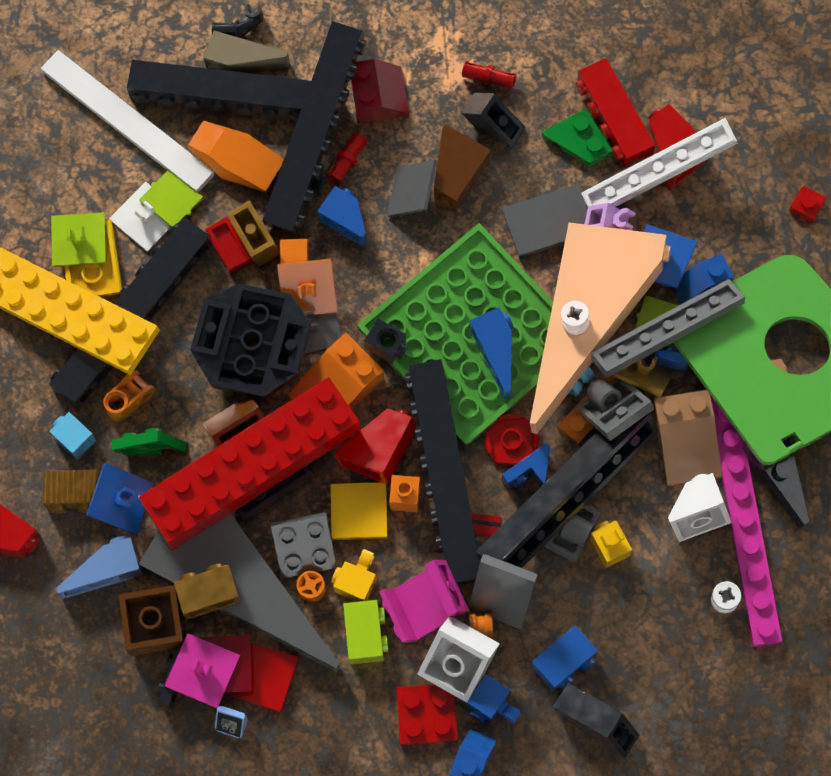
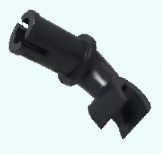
M248 4L244 9L246 18L243 21L236 20L229 23L213 22L212 34L214 31L238 38L245 36L256 25L262 23L264 15L261 6L258 4L257 12L251 14Z

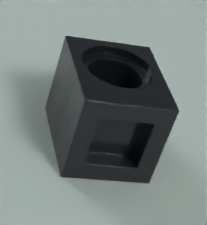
M378 318L364 340V349L393 365L396 358L401 359L407 351V334ZM385 338H391L395 341V344L392 347L386 348L380 342Z

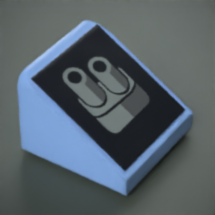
M218 706L215 730L236 738H242L248 722L245 713L224 706Z

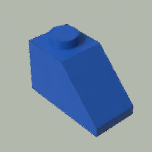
M334 186L317 211L319 221L365 247L367 244L366 233L356 195L346 188L341 190Z
M722 253L697 263L684 273L678 288H672L681 305L728 279L732 282L734 276Z

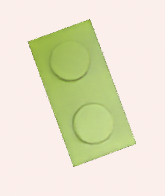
M377 600L343 603L350 664L384 661L383 653L389 652L387 635L381 636L380 625L386 624L384 607L379 608Z

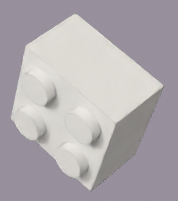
M449 616L439 629L417 675L461 700L468 702L479 686L499 643Z

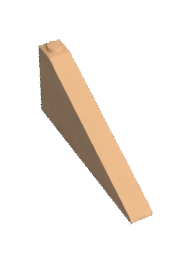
M577 223L568 224L530 419L532 433L537 434L591 365L593 362L591 360V352L607 344L661 274L664 261L669 262L671 246L666 245V235ZM574 300L580 301L587 306L590 319L588 329L578 335L566 332L561 318L563 306Z

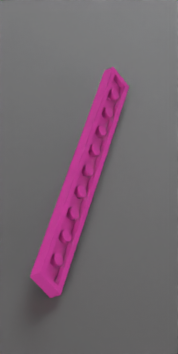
M710 395L715 417L723 488L728 514L732 521L730 526L753 647L780 644L782 642L749 461L748 456L742 449L746 446L745 441Z

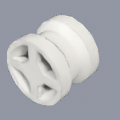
M575 300L563 306L561 318L565 331L573 335L585 332L590 323L587 306Z
M725 581L719 583L711 594V604L719 613H731L736 609L741 600L740 589L732 582Z

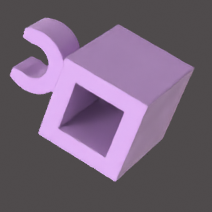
M610 203L588 206L584 225L632 230L633 226L628 223L629 217H634L636 213L628 208L620 210Z

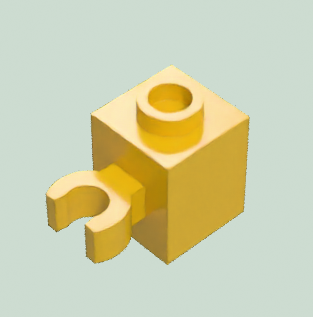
M604 521L593 528L594 532L591 533L590 540L605 568L631 556L632 548L617 521L610 524L608 521Z
M363 549L356 566L345 561L342 568H336L331 580L334 583L335 593L356 602L368 601L377 581L376 574L368 571L374 560V553Z

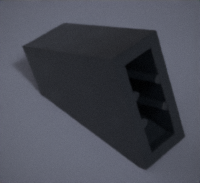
M569 683L556 696L552 707L563 719L623 759L640 736L623 713Z

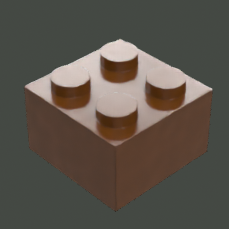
M174 585L119 594L125 648L130 656L182 647L185 640L182 609Z

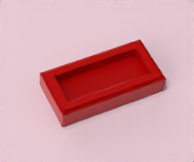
M228 216L205 228V232L210 235L212 244L230 275L254 263Z

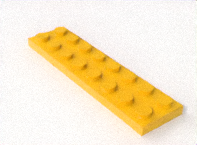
M0 247V309L129 375L132 374L159 333L160 329L157 325Z

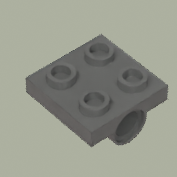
M603 378L594 380L587 390L588 399L577 406L579 414L610 441L654 410L652 402L631 384L617 378L610 383Z
M586 504L544 547L576 563L601 515V511Z
M326 512L271 523L282 579L299 576L307 571L319 572L337 568Z

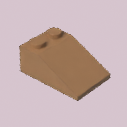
M708 390L654 398V410H652L654 423L658 429L657 438L667 486L686 484L700 474L708 475L713 473L715 479L722 478L715 417Z

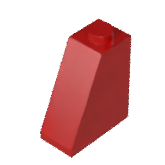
M667 104L662 109L660 107L655 109L648 118L647 131L655 144V154L697 133L670 104ZM707 160L666 180L667 188L671 191Z
M387 408L336 450L334 456L339 467L388 485L415 434L416 425L408 412L404 410L394 411Z
M0 504V554L24 558L27 553H32L38 546V538L41 535L35 528Z

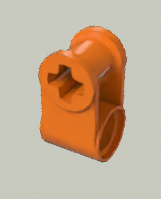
M135 369L131 375L127 374L104 397L103 402L107 415L116 422L126 420L153 396L156 388L153 385H148ZM116 402L124 403V406L119 410L111 409V406Z

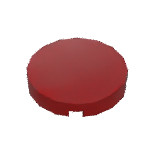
M515 413L503 414L485 431L484 446L487 455L494 463L502 467L512 468L538 449L539 434L531 432L530 421L523 415Z

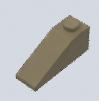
M217 31L213 32L203 57L205 66L208 69L242 73L286 69L290 65L289 55L286 51Z

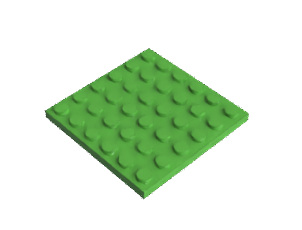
M478 223L357 325V329L367 337L379 318L407 334V351L401 359L396 358L393 365L390 364L405 381V374H410L409 365L442 360L456 435L459 441L467 447L485 432L487 428L493 425L499 417L507 413L537 387L553 301L486 229ZM500 307L503 315L506 313L509 315L514 327L511 329L510 398L504 400L469 330L470 320ZM385 338L380 344L383 347L389 348L395 344V341L391 338Z

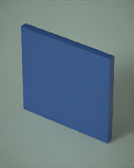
M647 224L644 232L666 235V245L671 246L669 262L664 261L663 270L654 282L677 289L696 248L697 241Z
M104 463L86 515L137 535L145 511L138 497L150 490L154 483Z

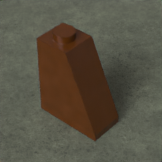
M446 124L442 128L434 182V198L442 207H451L457 211L489 164L491 150Z

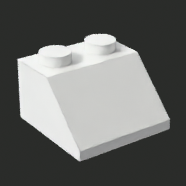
M713 473L697 475L692 481L687 482L668 517L679 542L732 523Z

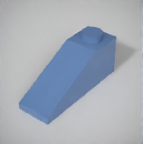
M116 537L110 540V544L103 545L56 588L57 594L62 599L143 575L135 543L131 537Z

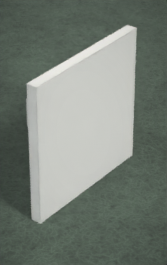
M147 182L109 220L111 219L119 229L146 252H149L172 227L154 214V207L147 201L143 202L144 205L140 203L139 199L152 187Z

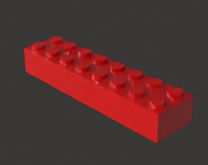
M328 377L143 493L138 498L167 545L173 551L360 431V422Z

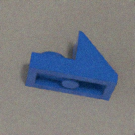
M548 443L502 474V483L508 490L514 486L516 488L523 486L530 479L529 475L534 478L540 487L546 482L550 454Z

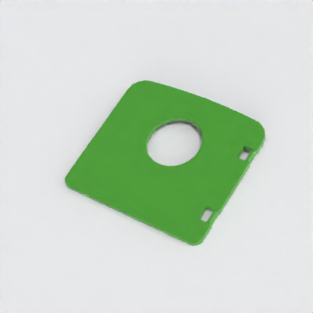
M795 255L777 257L732 281L745 296V304L673 342L752 453L764 465H773L798 449L804 448L831 433V288L804 259ZM786 320H802L811 323L825 335L829 344V358L823 367L813 373L805 375L787 373L775 366L766 353L764 341L768 331L774 325ZM794 435L798 442L786 448L782 441Z

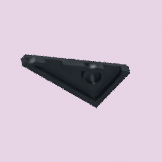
M790 437L782 441L786 448L791 446ZM747 445L742 448L799 528L807 524L809 517L794 453L773 465H764L758 461Z

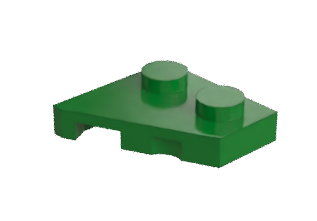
M586 108L542 131V138L544 140L554 142L561 147L562 151L576 156L580 162L589 167L612 155L610 145Z
M158 428L146 429L145 433L141 434L125 433L121 438L111 439V450L126 456L162 455V449L167 448L177 451L179 454L188 453L187 442L165 434Z

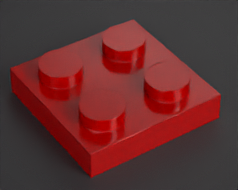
M435 684L396 687L401 746L458 742L455 698L453 694Z

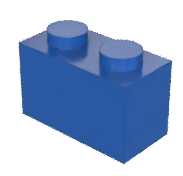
M574 625L534 659L531 667L553 692L558 688L564 690L568 683L572 684L575 681L572 676L579 670L586 672L597 662L594 658L597 656L598 650Z

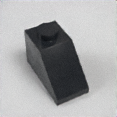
M475 92L462 111V115L478 131L509 148L514 146L526 128L493 93Z

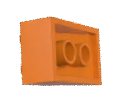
M345 333L322 354L288 394V397L293 400L329 377L352 410L385 380L384 370Z

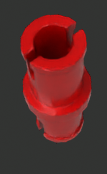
M465 61L462 69L463 78L482 81L487 86L493 84L509 88L510 90H513L515 86L516 73L495 69L493 65L483 66Z
M353 133L345 148L338 152L336 162L326 174L330 182L340 185L349 169L356 165V158L367 144V140L362 135Z

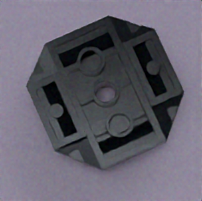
M238 283L217 295L204 299L190 351L212 388L267 399L298 377L311 329V322L291 294ZM250 339L259 340L258 345L255 347H248L246 343Z

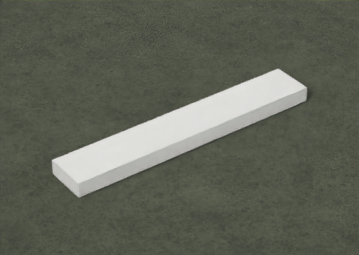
M724 118L587 189L581 194L587 207L603 203H610L616 207L738 144L728 121Z

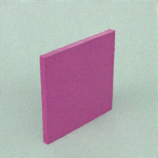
M187 634L165 687L218 709L240 655Z

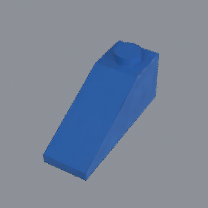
M500 307L470 320L469 330L504 400L510 398L511 329L514 327L507 313L503 315Z

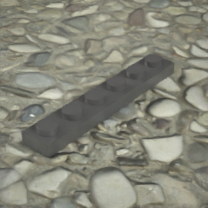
M728 279L591 352V360L604 376L608 378L745 304V296Z

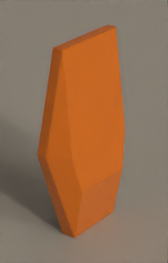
M207 121L202 122L188 144V148L221 179L265 193L278 175L284 160L249 134Z

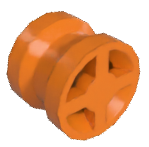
M307 571L299 576L296 586L300 597L308 603L320 601L326 593L323 577L315 571Z
M485 613L483 616L469 614V626L494 640L492 613Z

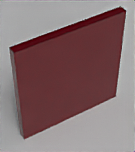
M251 635L198 637L240 655L224 693L252 692Z

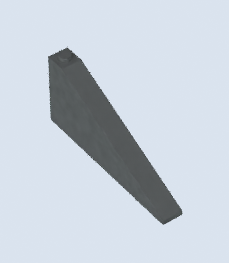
M231 514L171 551L160 532L156 533L139 563L143 571L170 585H174V582L179 581V577L184 574L195 572L197 575L206 572V568L211 565L222 563L224 566L228 564L241 602L219 609V611L339 673L341 669L339 662Z

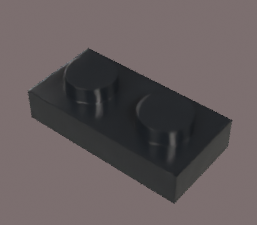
M177 647L175 653L170 654L167 659L165 670L168 671L165 681L159 683L156 697L159 698L158 703L162 707L172 710L178 692L165 687V684L181 650Z

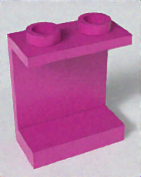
M432 560L424 565L426 570L395 589L379 591L383 599L382 605L385 611L390 614L394 623V632L401 639L402 643L416 642L439 629L449 616L456 619L469 611L446 560Z

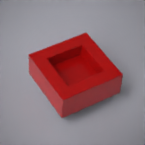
M802 185L789 211L813 223L826 197Z

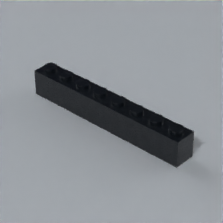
M334 21L331 23L262 220L267 227L295 236L297 230H302L306 215L303 212L306 204L310 205L312 203L315 193L312 187L315 179L319 180L324 166L321 164L323 155H328L332 140L329 138L332 129L337 130L340 123L341 115L338 114L341 104L345 105L348 100L350 90L347 89L349 80L355 79L358 65L355 64L358 55H363L366 48L367 40H364L362 30Z
M132 59L127 91L130 99L138 103H147L148 101L159 102L164 106H173L175 104L184 105L189 109L209 108L219 113L234 111L244 116L259 114L269 119L284 117L297 122L311 81Z
M186 218L180 223H176L171 228L166 241L163 244L160 243L154 249L149 262L139 267L135 274L136 278L132 283L122 288L119 293V299L114 304L151 322L213 244L210 235ZM75 347L70 352L66 364L53 373L49 385L57 395L80 410L114 367Z
M439 359L409 365L410 374H405L408 391L413 390L415 398L414 401H410L412 415L419 419L420 427L415 428L418 444H423L425 454L420 455L423 471H428L430 481L425 482L428 499L433 498L435 505L434 509H430L433 526H439L440 536L435 537L438 553H444V559L457 585L473 583L476 580L480 560L475 552L478 549L443 363Z
M648 413L611 441L597 431L475 551L479 560L481 561L483 554L523 568L658 433L651 414Z

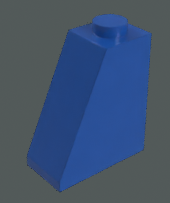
M470 729L459 747L449 776H484L497 739Z

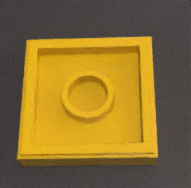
M381 482L331 484V539H388L387 485Z

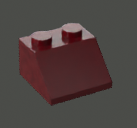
M377 59L357 61L355 63L358 65L355 79L351 80L357 124L409 116L402 67Z

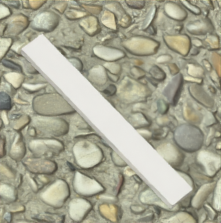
M59 50L41 67V71L167 171L170 170L196 192L199 193L215 175L213 170Z

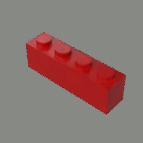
M607 58L578 70V77L575 82L577 91L581 96L585 95L588 101V110L593 118L597 117L601 124L599 125L601 133L606 140L609 139L613 146L611 150L616 161H621L624 168H627L653 156L655 144Z

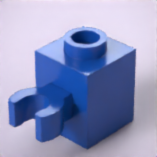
M487 674L467 702V708L470 709L469 714L482 723L485 720L491 723L499 713L505 719L515 724L521 712L506 703L510 696V690Z

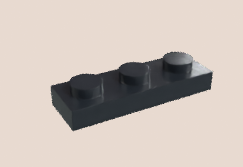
M306 465L237 509L236 512L243 522L246 523L314 478Z

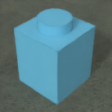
M70 412L56 419L52 429L49 431L53 438L76 460L96 442L93 434Z

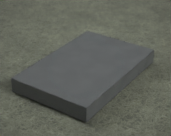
M578 184L502 208V213L519 259L564 245L568 224H585L587 207Z
M483 554L468 609L481 615L491 612L492 619L521 629L538 574Z

